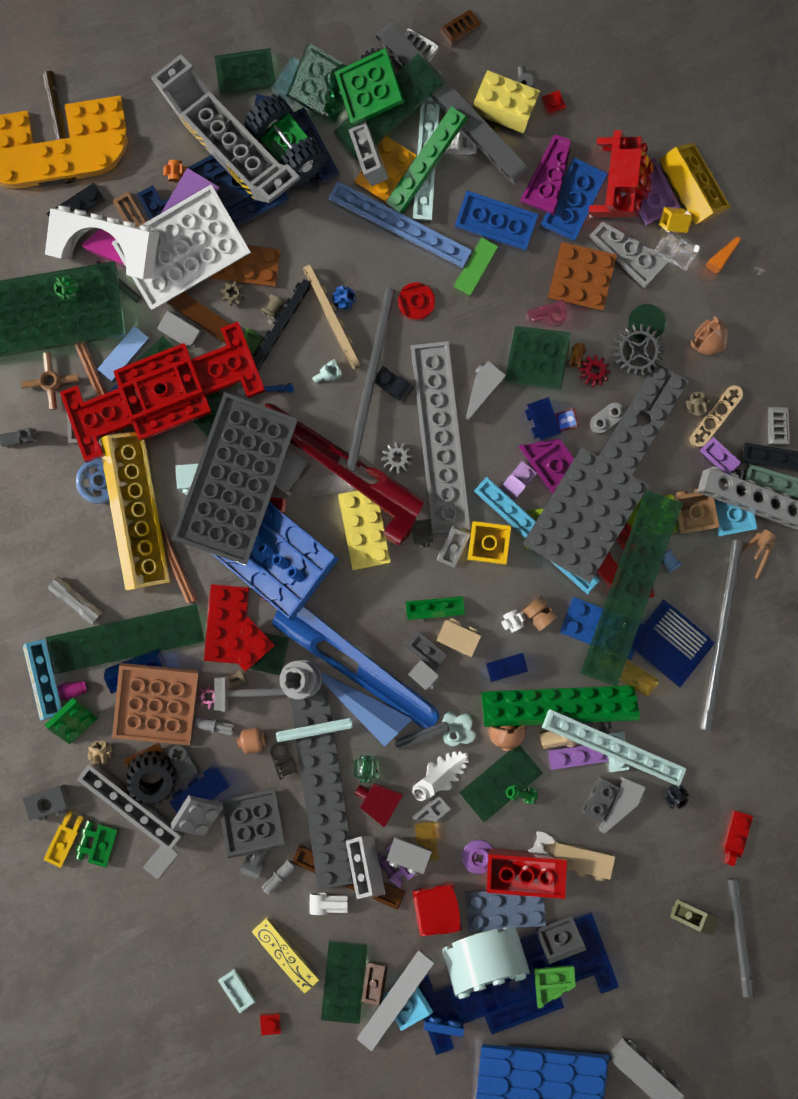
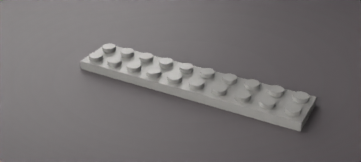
M449 342L411 345L432 535L449 533L452 525L468 531L471 529Z

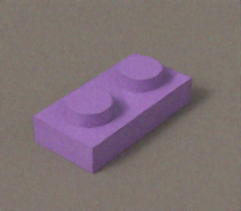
M714 437L700 450L717 468L722 469L723 473H733L741 465V462Z

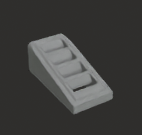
M768 407L767 445H789L788 408ZM773 413H783V417L774 416ZM774 420L783 421V424H774ZM774 428H783V431H774ZM775 435H783V437L775 438Z

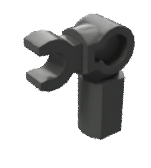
M35 428L0 434V444L2 447L22 444V441L23 443L38 441Z

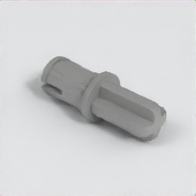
M197 717L195 729L210 731L211 734L215 732L232 736L234 725L219 722L217 719L210 720Z
M287 859L262 886L264 892L270 895L281 883L285 882V879L296 869V866Z

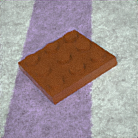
M561 242L548 299L603 311L617 254Z

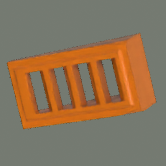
M734 238L714 255L705 267L716 274L719 273L741 241V238Z

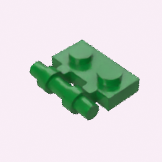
M86 820L85 827H82L80 844H77L76 859L83 860L84 854H88V863L106 868L118 829L99 824L97 831L92 829L94 822ZM89 837L94 838L92 848L87 846Z

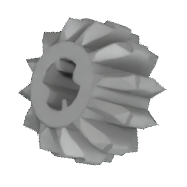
M395 442L394 449L388 444L387 447L390 452L382 451L384 455L388 456L382 457L381 461L387 462L383 466L384 469L391 466L389 473L392 474L394 469H397L396 473L400 475V468L406 473L408 470L405 465L412 467V463L407 460H412L414 456L407 455L411 452L410 448L404 451L406 444L403 443L401 448H398V442ZM395 454L402 456L401 462L397 463L396 461L395 463L393 461Z

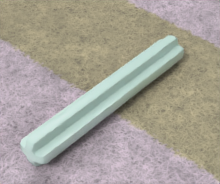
M351 718L279 731L276 733L278 742L351 729L353 724Z

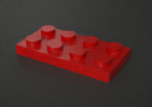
M211 584L204 661L237 664L219 642L247 618L249 587Z

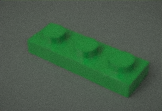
M463 596L405 601L407 620L465 615Z

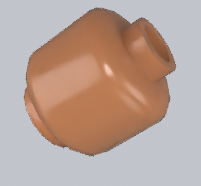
M258 727L242 730L240 737L237 738L239 749H243L246 754L262 752L264 746H267L265 731H261Z

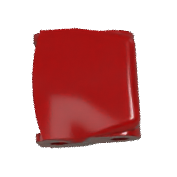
M454 882L435 884L412 891L420 936L448 934L462 930L459 906L453 890L455 888Z

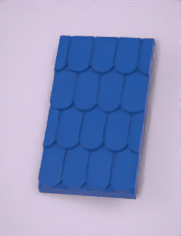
M271 502L268 503L247 565L214 555L292 621L321 584V581L324 580L333 568L332 566L339 560L336 555Z
M483 1044L481 1047L476 1099H605L610 1055Z

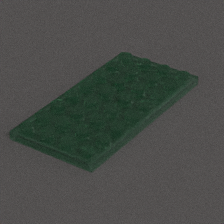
M115 261L0 280V357L126 336L117 264ZM70 275L71 278L77 281L79 288L77 292H74L76 297L63 300L62 296L60 297L55 293L54 285L58 282L57 277Z

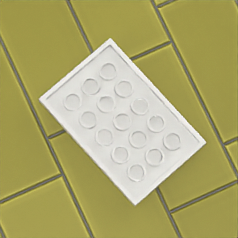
M209 185L142 224L151 226L152 230L159 232L153 278L148 279L131 277L150 309L154 310L251 252L213 186ZM115 240L112 244L126 266L124 252L118 241Z

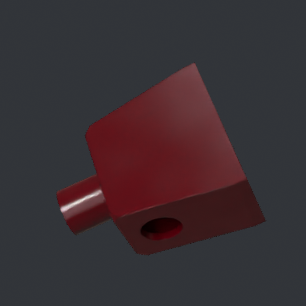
M373 783L370 790L359 784L354 793L363 799L360 808L384 828L403 796V793L377 783Z

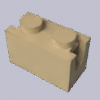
M452 618L450 621L445 620L436 641L472 657L481 637L477 634L478 630L469 626L465 629L460 626L461 622Z

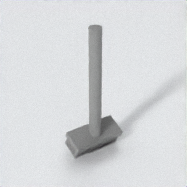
M229 676L214 678V710H222V712L228 710V698L287 696L282 688L228 690Z

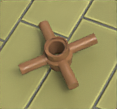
M45 352L43 353L45 372L41 374L40 379L21 381V388L41 386L48 392L50 410H57L55 391L63 383L78 382L79 374L59 376L53 371L51 353ZM49 377H54V383L47 386L46 380Z

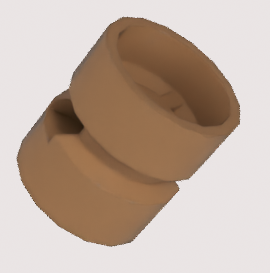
M542 595L538 596L522 610L528 619H533V625L538 631L544 629L558 617V614L552 607H547L548 603Z

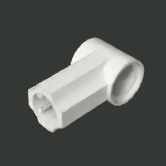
M310 893V914L347 913L348 895Z

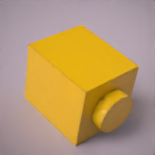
M664 207L659 225L666 231L687 233L692 223V214L683 208Z

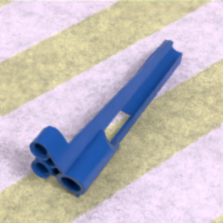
M303 606L293 621L277 610L272 622L273 627L327 662L396 711L410 717L411 721L422 729L432 727L438 721L440 716L435 706L384 670L308 608ZM321 641H327L358 662L357 674L317 648L316 645Z

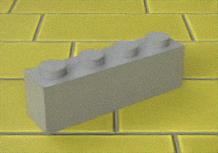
M622 1038L608 1054L610 1055L609 1060L652 1099H682L684 1097L681 1092L682 1087L674 1079L670 1081L666 1078L668 1074L661 1067L655 1068L651 1064L653 1060L645 1053L641 1055L637 1051L638 1047L631 1040L627 1042Z

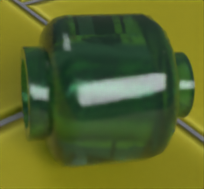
M359 755V758L354 761V777L360 779V783H372V779H377L379 776V761L375 759V756Z

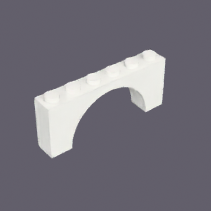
M59 205L58 208H50L46 255L58 258H72L74 247L80 237L93 228H100L110 233L120 244L126 259V275L141 279L153 278L159 232L152 230L151 226L140 225V227H137L135 222L130 221L120 223L118 218L107 217V219L102 218L103 215L97 213L87 215L85 210L80 209L70 211L68 206Z

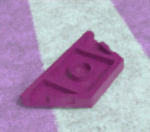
M561 439L520 445L518 448L553 495L572 464L574 457Z

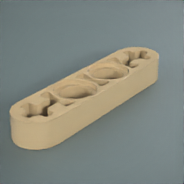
M733 385L726 389L690 436V443L693 447L700 448L707 444L743 397V391L739 386ZM729 391H737L736 396L738 398L734 397L730 402L725 401L731 396ZM719 404L727 407L726 414L718 413L717 407ZM707 419H712L715 421L714 429H708L706 427L705 423ZM703 430H704L705 432H707V433L704 434L703 437L701 438L702 441H703V443H702V442H699V443H696V442H695V441H696L695 435H696V436H699V435L703 432Z

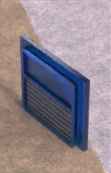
M664 599L628 643L631 648L679 688L715 644L709 636Z

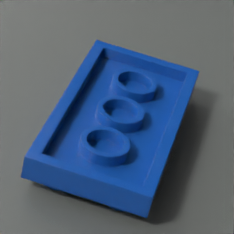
M574 157L563 179L555 215L546 213L540 226L575 242L589 213V206L593 205L608 173Z
M467 190L454 228L526 251L538 214Z
M572 597L559 633L632 661L645 624Z

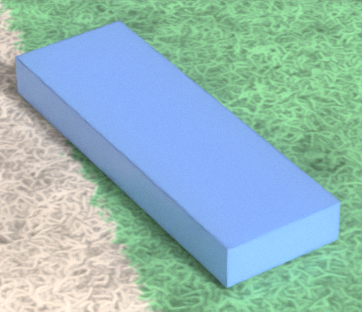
M134 326L97 370L114 382L116 378L113 371L127 366L149 341V338Z

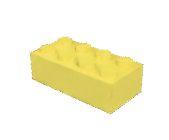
M358 490L338 494L352 570L356 571L390 564L387 542L383 534L384 527L380 507Z

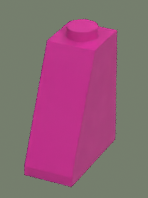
M99 229L82 244L88 253L126 269L112 244L116 239L107 231Z

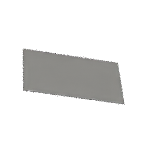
M160 846L143 868L158 880L177 857L178 853L173 849L168 852Z

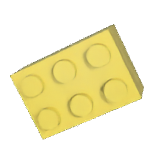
M487 70L474 100L473 109L480 117L524 133L540 90Z

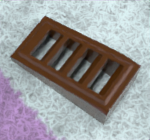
M468 10L441 27L440 33L448 44L453 47L480 27L481 23L472 11ZM470 17L474 24L471 25L466 18ZM462 21L468 27L467 29H465L464 26L461 24ZM458 25L462 32L459 33L455 26ZM451 29H452V30L454 31V33L456 34L455 36H453L452 33L450 32Z

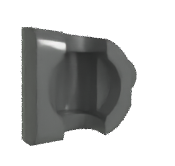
M525 66L518 67L519 78L517 82L534 88V77L530 73H526Z

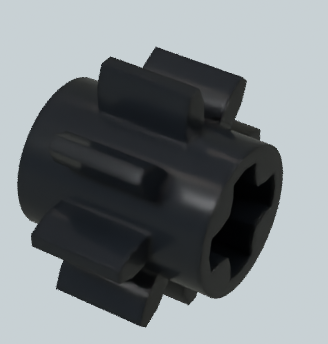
M672 785L665 792L666 797L664 799L671 809L675 806L681 809L688 803L689 799L687 797L689 794L682 785L679 787Z

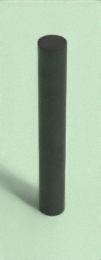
M99 260L94 263L93 266L132 300L137 303L141 299L134 290Z

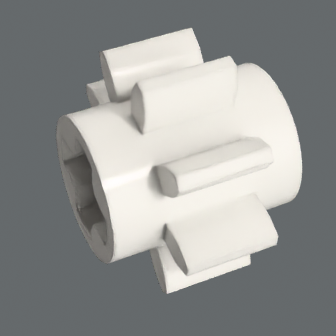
M514 609L503 615L505 620L501 623L505 630L510 628L511 632H514L524 627L523 621L526 620L523 612L518 613Z

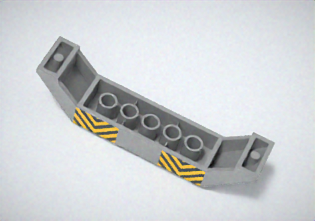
M181 54L151 77L184 126L254 200L270 203L300 179L299 175L288 164H279L214 97L193 69V66Z

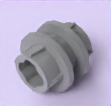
M307 660L292 661L286 664L280 674V686L283 692L293 699H304L314 696L322 684V675L319 668L313 662Z

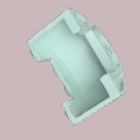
M505 927L502 932L494 929L475 934L452 943V948L446 946L442 949L455 997H459V999L467 998L471 992L486 989L485 985L491 983L494 986L505 983L504 979L507 978L515 979V981L526 979V975L530 974L516 927Z

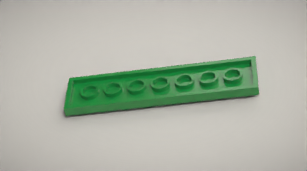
M635 685L481 692L484 727L541 725L544 723L549 710L580 723L640 720Z

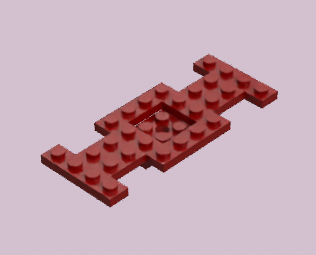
M239 322L220 328L227 344L226 346L191 359L186 344L182 343L114 370L118 389L84 402L78 385L59 392L84 461L88 463L104 456L98 438L131 425L134 426L138 440L141 442L211 414L212 411L206 396L239 382L242 383L248 399L266 392ZM164 385L166 387L165 392L157 394V387Z

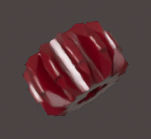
M594 355L593 360L590 356H587V362H581L583 368H579L578 372L584 373L579 377L580 380L587 379L584 385H588L591 382V387L594 388L597 382L601 387L603 381L607 382L609 380L606 375H610L611 371L606 368L610 364H603L604 357L598 361V355ZM592 369H598L597 375L595 373H591L590 371Z

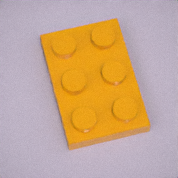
M385 135L377 149L389 178L371 186L361 170L354 184L386 204V201L417 155Z

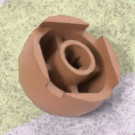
M713 317L714 320L712 321L706 320L694 333L696 337L694 342L691 340V347L703 355H714L724 351L727 347L729 332L727 326L717 317Z
M526 725L488 727L490 740L504 751L513 750L521 745L526 738Z

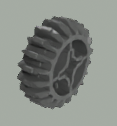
M635 324L632 325L633 331L626 327V335L619 332V335L623 338L621 340L615 338L619 346H613V349H618V352L613 353V356L620 357V359L615 361L616 364L623 362L620 369L623 370L627 366L626 373L628 374L634 369L635 376H637L638 370H641V374L645 375L644 369L646 368L651 373V365L658 368V364L655 363L656 359L661 362L663 360L661 357H658V354L665 353V351L659 350V347H663L664 343L658 344L657 342L662 337H654L657 334V330L649 333L651 326H647L644 331L643 324H640L639 330L636 329ZM634 334H644L647 336L639 343H635L629 338ZM651 340L654 344L652 358L646 352V347ZM625 342L631 347V353L627 359L623 355ZM631 343L635 346L643 345L644 349L642 350H644L643 353L646 357L640 353L634 355L635 350ZM637 357H642L647 361L646 364L640 366L630 364Z

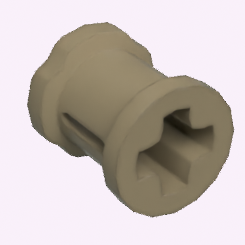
M270 294V300L265 308L261 309V312L275 320L277 312L285 303L280 298Z
M241 669L238 670V673L229 677L228 690L248 685Z

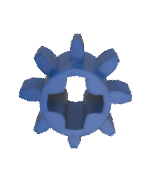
M342 285L336 287V292H333L332 301L338 309L343 308L346 310L352 308L351 304L355 303V292L349 286L344 287Z

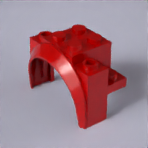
M614 130L613 137L597 138V145H600L603 151H611L606 204L590 205L589 213L594 218L638 217L639 211L642 209V200L648 199V192H651L650 173H653L654 165L647 155L648 144L641 136L626 137L622 130Z

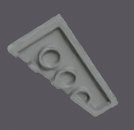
M604 222L589 236L604 252L617 254L615 262L643 288L671 260L666 256L664 257L656 253L657 251L645 247L639 241L625 236L624 233Z

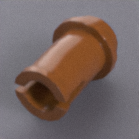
M575 343L571 348L572 355L569 366L580 368L586 348L582 343Z

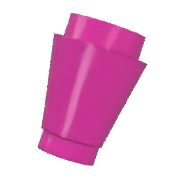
M85 681L62 683V685L57 686L61 701L66 700L67 702L87 692Z

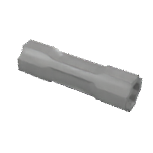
M57 576L49 585L48 589L53 594L65 601L91 625H94L103 615L100 609L82 597L60 576Z

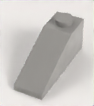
M364 122L349 129L363 174L370 185L374 186L388 179L384 163L367 123Z
M489 361L486 364L481 363L475 371L477 375L474 380L465 417L467 421L471 419L505 379L506 375Z
M621 776L617 785L619 790L599 830L606 833L637 807L639 802H643L646 796V791H644L646 787Z

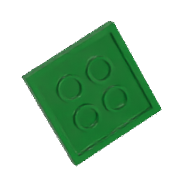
M386 48L335 72L349 120L353 126L404 103L392 61Z

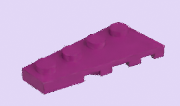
M554 134L520 199L522 204L555 215L572 147L571 140Z

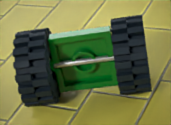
M272 94L271 97L266 96L263 101L262 99L259 100V104H254L252 111L249 110L247 113L249 116H246L244 119L246 129L258 142L266 145L279 164H288L299 175L300 179L293 184L294 186L302 185L304 181H310V178H314L316 173L322 170L321 167L326 165L325 162L328 160L327 153L313 137L309 138L294 119V111L282 96Z

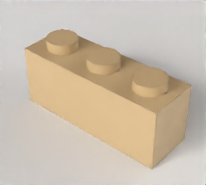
M556 841L553 857L567 859V870L574 871V875L585 877L588 874L592 875L593 879L603 882L605 879L610 880L615 860L613 854Z

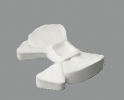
M537 831L535 845L528 850V853L550 856L543 848L545 844H554V839L543 831Z

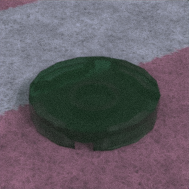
M643 304L632 310L628 317L627 326L630 331H633V324L636 325L637 330H639L640 324H643L644 331L647 326H651L649 333L657 330V334L654 335L656 338L662 335L666 326V319L664 313L658 307L652 304ZM644 334L632 335L639 341H643L647 337Z

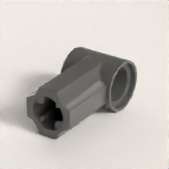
M270 850L249 854L242 865L240 873L258 880L265 865L263 863Z

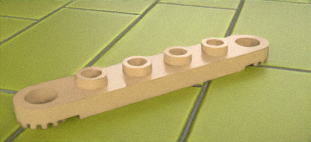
M310 264L303 267L304 273L307 275L308 281L311 283V287L347 359H349L352 369L359 367L360 364L351 347L353 344L349 334L345 335L342 329L345 327L340 317H336L334 313L336 311L335 305L332 300L328 301L326 297L328 292L325 285L319 283Z

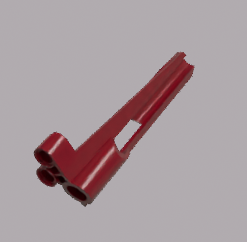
M265 403L264 407L289 415L276 405ZM297 421L290 443L319 461L394 517L383 534L385 538L400 546L412 532L413 524L422 509L425 499L382 471L369 467L358 460L357 466L379 480L377 483L369 484L339 464L340 456L348 460V452L302 422Z

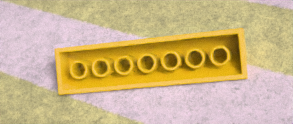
M136 432L113 434L99 438L104 454L102 461L125 589L131 590L170 583L145 440L140 442Z

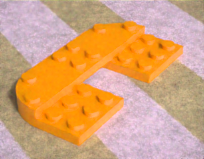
M121 95L65 104L70 138L47 142H33L30 116L27 110L1 114L0 186L10 189L39 186L41 182L72 177L82 179L100 176L114 169L121 157H124L128 145V134Z

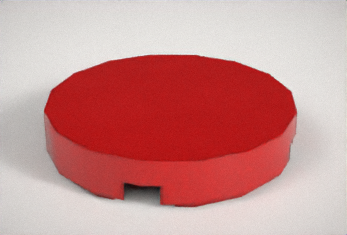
M409 283L399 293L398 308L402 315L414 321L423 320L434 310L435 295L431 288L423 283Z

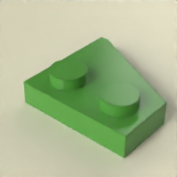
M573 965L534 968L538 1008L544 1007L549 1001L557 999L562 993L576 987Z

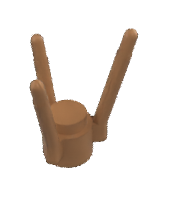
M764 530L762 533L758 532L742 549L743 553L758 541L757 545L760 549L754 557L756 560L766 550L755 576L756 579L760 577L769 554L775 546L774 542L777 539L768 530Z

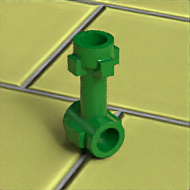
M512 785V787L507 788L506 795L514 801H517L518 798L525 799L524 803L536 804L538 789L526 787V791L519 790V786Z

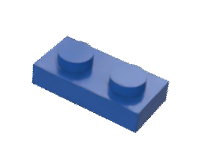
M436 1016L424 1019L423 1026L425 1031L463 1037L464 1026L460 1024V1021L452 1019L449 1022L441 1021V1018Z

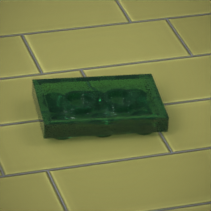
M270 48L214 56L220 95L276 87Z

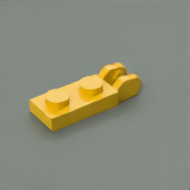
M70 810L67 812L62 824L59 825L43 859L59 868L63 867L84 820V817L80 815L73 829L68 827L67 825L73 816V812Z

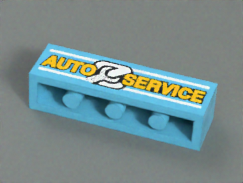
M43 639L23 645L40 721L51 719L61 709L46 641Z

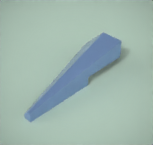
M325 673L321 674L322 682L384 747L412 720L410 717Z

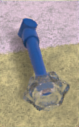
M292 383L264 386L266 392L287 391L291 393L294 390ZM238 385L239 396L246 399L247 396L243 386Z

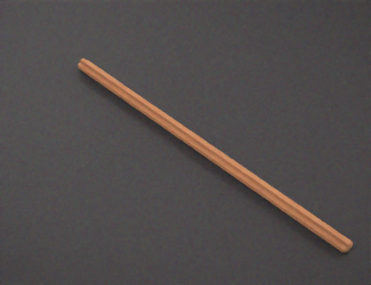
M70 325L68 331L97 397L107 393L78 325ZM123 429L113 432V434L124 433ZM157 509L165 554L186 603H193L197 598Z

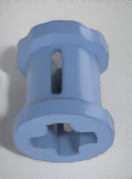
M672 548L657 558L665 564L668 573L673 572L683 564L674 556Z

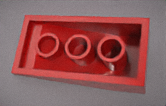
M490 848L488 853L486 893L565 899L567 859Z

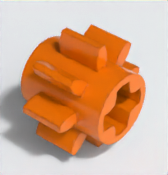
M169 160L168 164H165V167H163V176H168L169 182L178 183L185 173L187 166H183V162L180 160Z

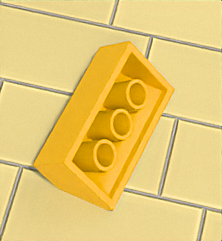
M695 143L677 146L659 159L662 169L668 174L672 186L680 195L682 204L692 214V221L696 225L706 222L731 208Z

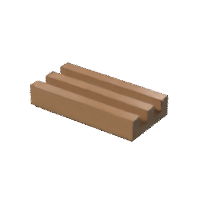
M129 191L113 200L124 221L129 220L118 203L120 201L124 204L137 227L147 222ZM125 198H129L142 220L141 223L137 221Z

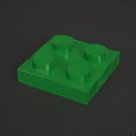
M72 698L44 725L53 734L71 744L98 717L90 709Z

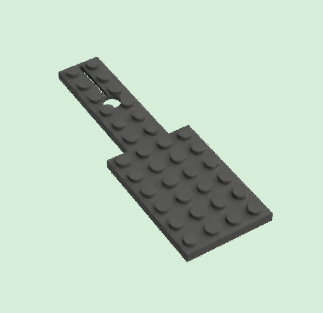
M658 364V368L653 366L652 372H649L600 455L597 456L581 447L524 540L523 545L590 584L649 486L632 475L689 381ZM645 412L650 415L651 422L642 426L638 424L636 416L639 413Z

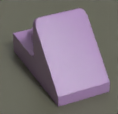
M522 461L500 489L514 501L537 472Z

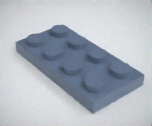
M487 890L465 892L468 932L502 930L505 927L527 928L546 926L544 897L486 893Z

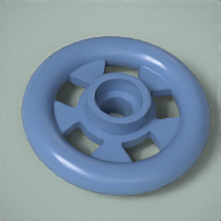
M101 458L88 463L85 462L76 475L78 492L84 499L95 504L110 502ZM96 466L98 472L91 475L89 469ZM97 478L103 480L101 485L96 484L95 480ZM84 479H90V487L84 486ZM93 490L102 491L101 496H94Z

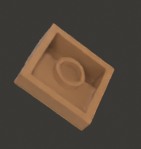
M695 489V493L690 494L687 491L677 492L676 496L672 497L680 535L719 528L714 498L698 493V489Z

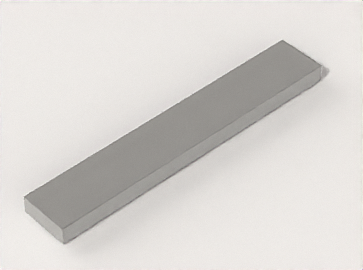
M422 949L418 950L357 1038L371 1052L378 1045L436 962Z

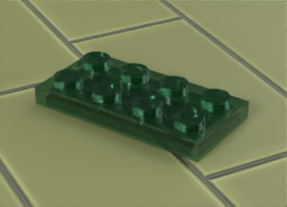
M519 745L513 750L507 751L459 791V793L479 818L485 822L511 801V798H508L506 795L508 787L514 785L519 786V790H524L543 772Z
M329 940L321 1020L360 1024L367 944Z

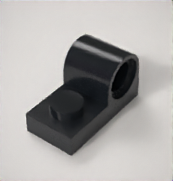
M384 366L377 373L375 385L403 404L414 389L413 385Z

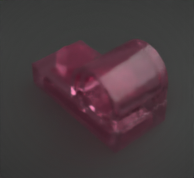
M562 299L527 310L525 316L527 322L533 320V323L543 320L544 316H546L548 323L552 327H560L567 318V311ZM559 313L562 319L557 321L553 318L552 314Z

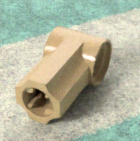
M551 731L540 732L543 749L562 745L574 747L579 744Z

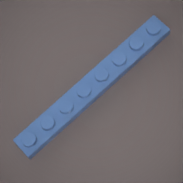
M337 181L329 196V200L461 268L464 267L472 252L469 248Z

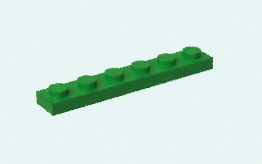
M450 107L386 201L387 204L403 214L468 118L454 107Z

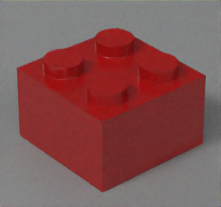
M251 617L243 620L219 642L245 672L276 646Z

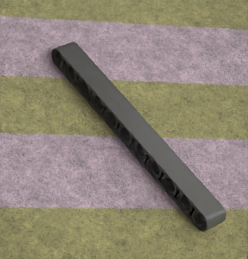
M388 22L375 34L380 44L388 50L393 58L445 113L452 106L468 118L461 130L511 183L515 184L529 171L526 164L393 23Z

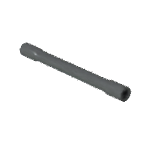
M739 878L728 879V887L732 902L742 995L743 997H754L741 903Z

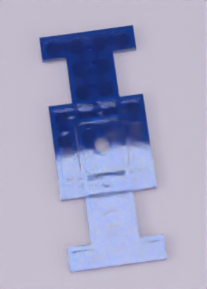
M592 912L573 918L586 950L549 964L537 932L520 938L530 974L526 975V979L519 981L520 987L517 990H512L509 987L510 982L515 979L507 978L504 979L505 983L494 986L491 983L485 985L486 989L471 992L469 997L459 999V997H455L452 985L434 991L427 973L418 986L433 1013L425 1018L436 1016L441 1018V1021L449 1022L452 1019L460 1021V1024H465L485 1017L490 1033L493 1035L564 1008L561 997L549 1001L542 1008L537 1007L534 968L573 965L575 982L594 976L601 994L618 988L617 979ZM428 1031L436 1055L455 1049L450 1035Z

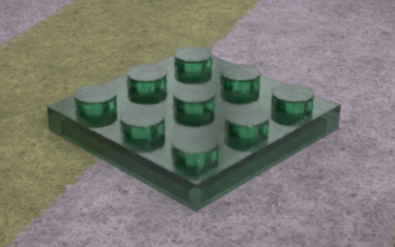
M308 43L286 96L329 122L336 123L344 100L335 72L347 65L315 45Z
M515 326L505 382L561 390L572 334L563 331Z

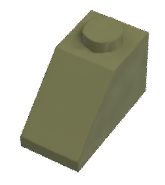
M678 899L670 915V918L709 935L714 934L720 918L704 909Z

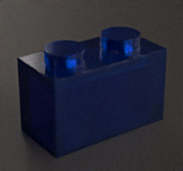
M549 397L526 405L524 414L526 420L531 421L533 428H530L533 439L537 438L538 442H542L559 436L562 433Z
M523 653L484 663L490 682L528 672Z

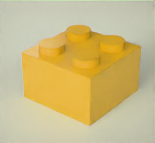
M473 521L471 523L467 561L505 566L507 564L511 526Z

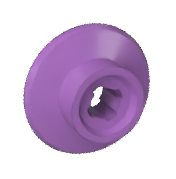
M484 840L469 842L462 851L464 867L473 874L487 873L488 853L490 848L494 849L493 846ZM477 854L483 855L481 862L475 860Z

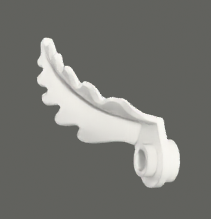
M454 751L452 756L450 753L446 754V760L439 756L437 758V765L433 762L428 763L426 776L413 787L412 794L414 798L418 801L428 800L438 791L451 790L452 785L450 781H459L456 773H464V770L461 768L467 767L465 763L469 762L467 759L468 754L461 751L457 754Z

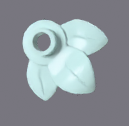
M448 711L444 715L442 722H447L450 727V731L443 734L444 742L447 745L454 747L460 743L470 744L475 740L477 734L470 730L473 723L471 714H463L456 717L452 711ZM454 733L456 735V739H451L450 734Z

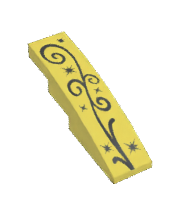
M265 919L252 931L263 947L304 994L320 981L297 950L292 948L269 919Z

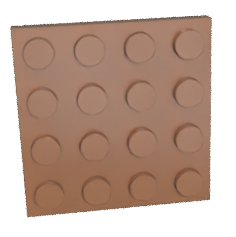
M120 663L112 738L190 746L198 671Z

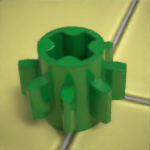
M70 275L57 277L58 282L54 285L55 293L60 297L62 296L63 300L76 297L74 292H77L79 288L77 281L71 278Z

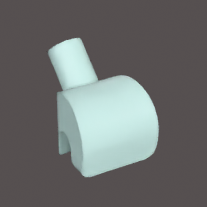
M335 359L325 364L320 369V373L313 377L316 384L323 379L326 382H330L342 376V372Z

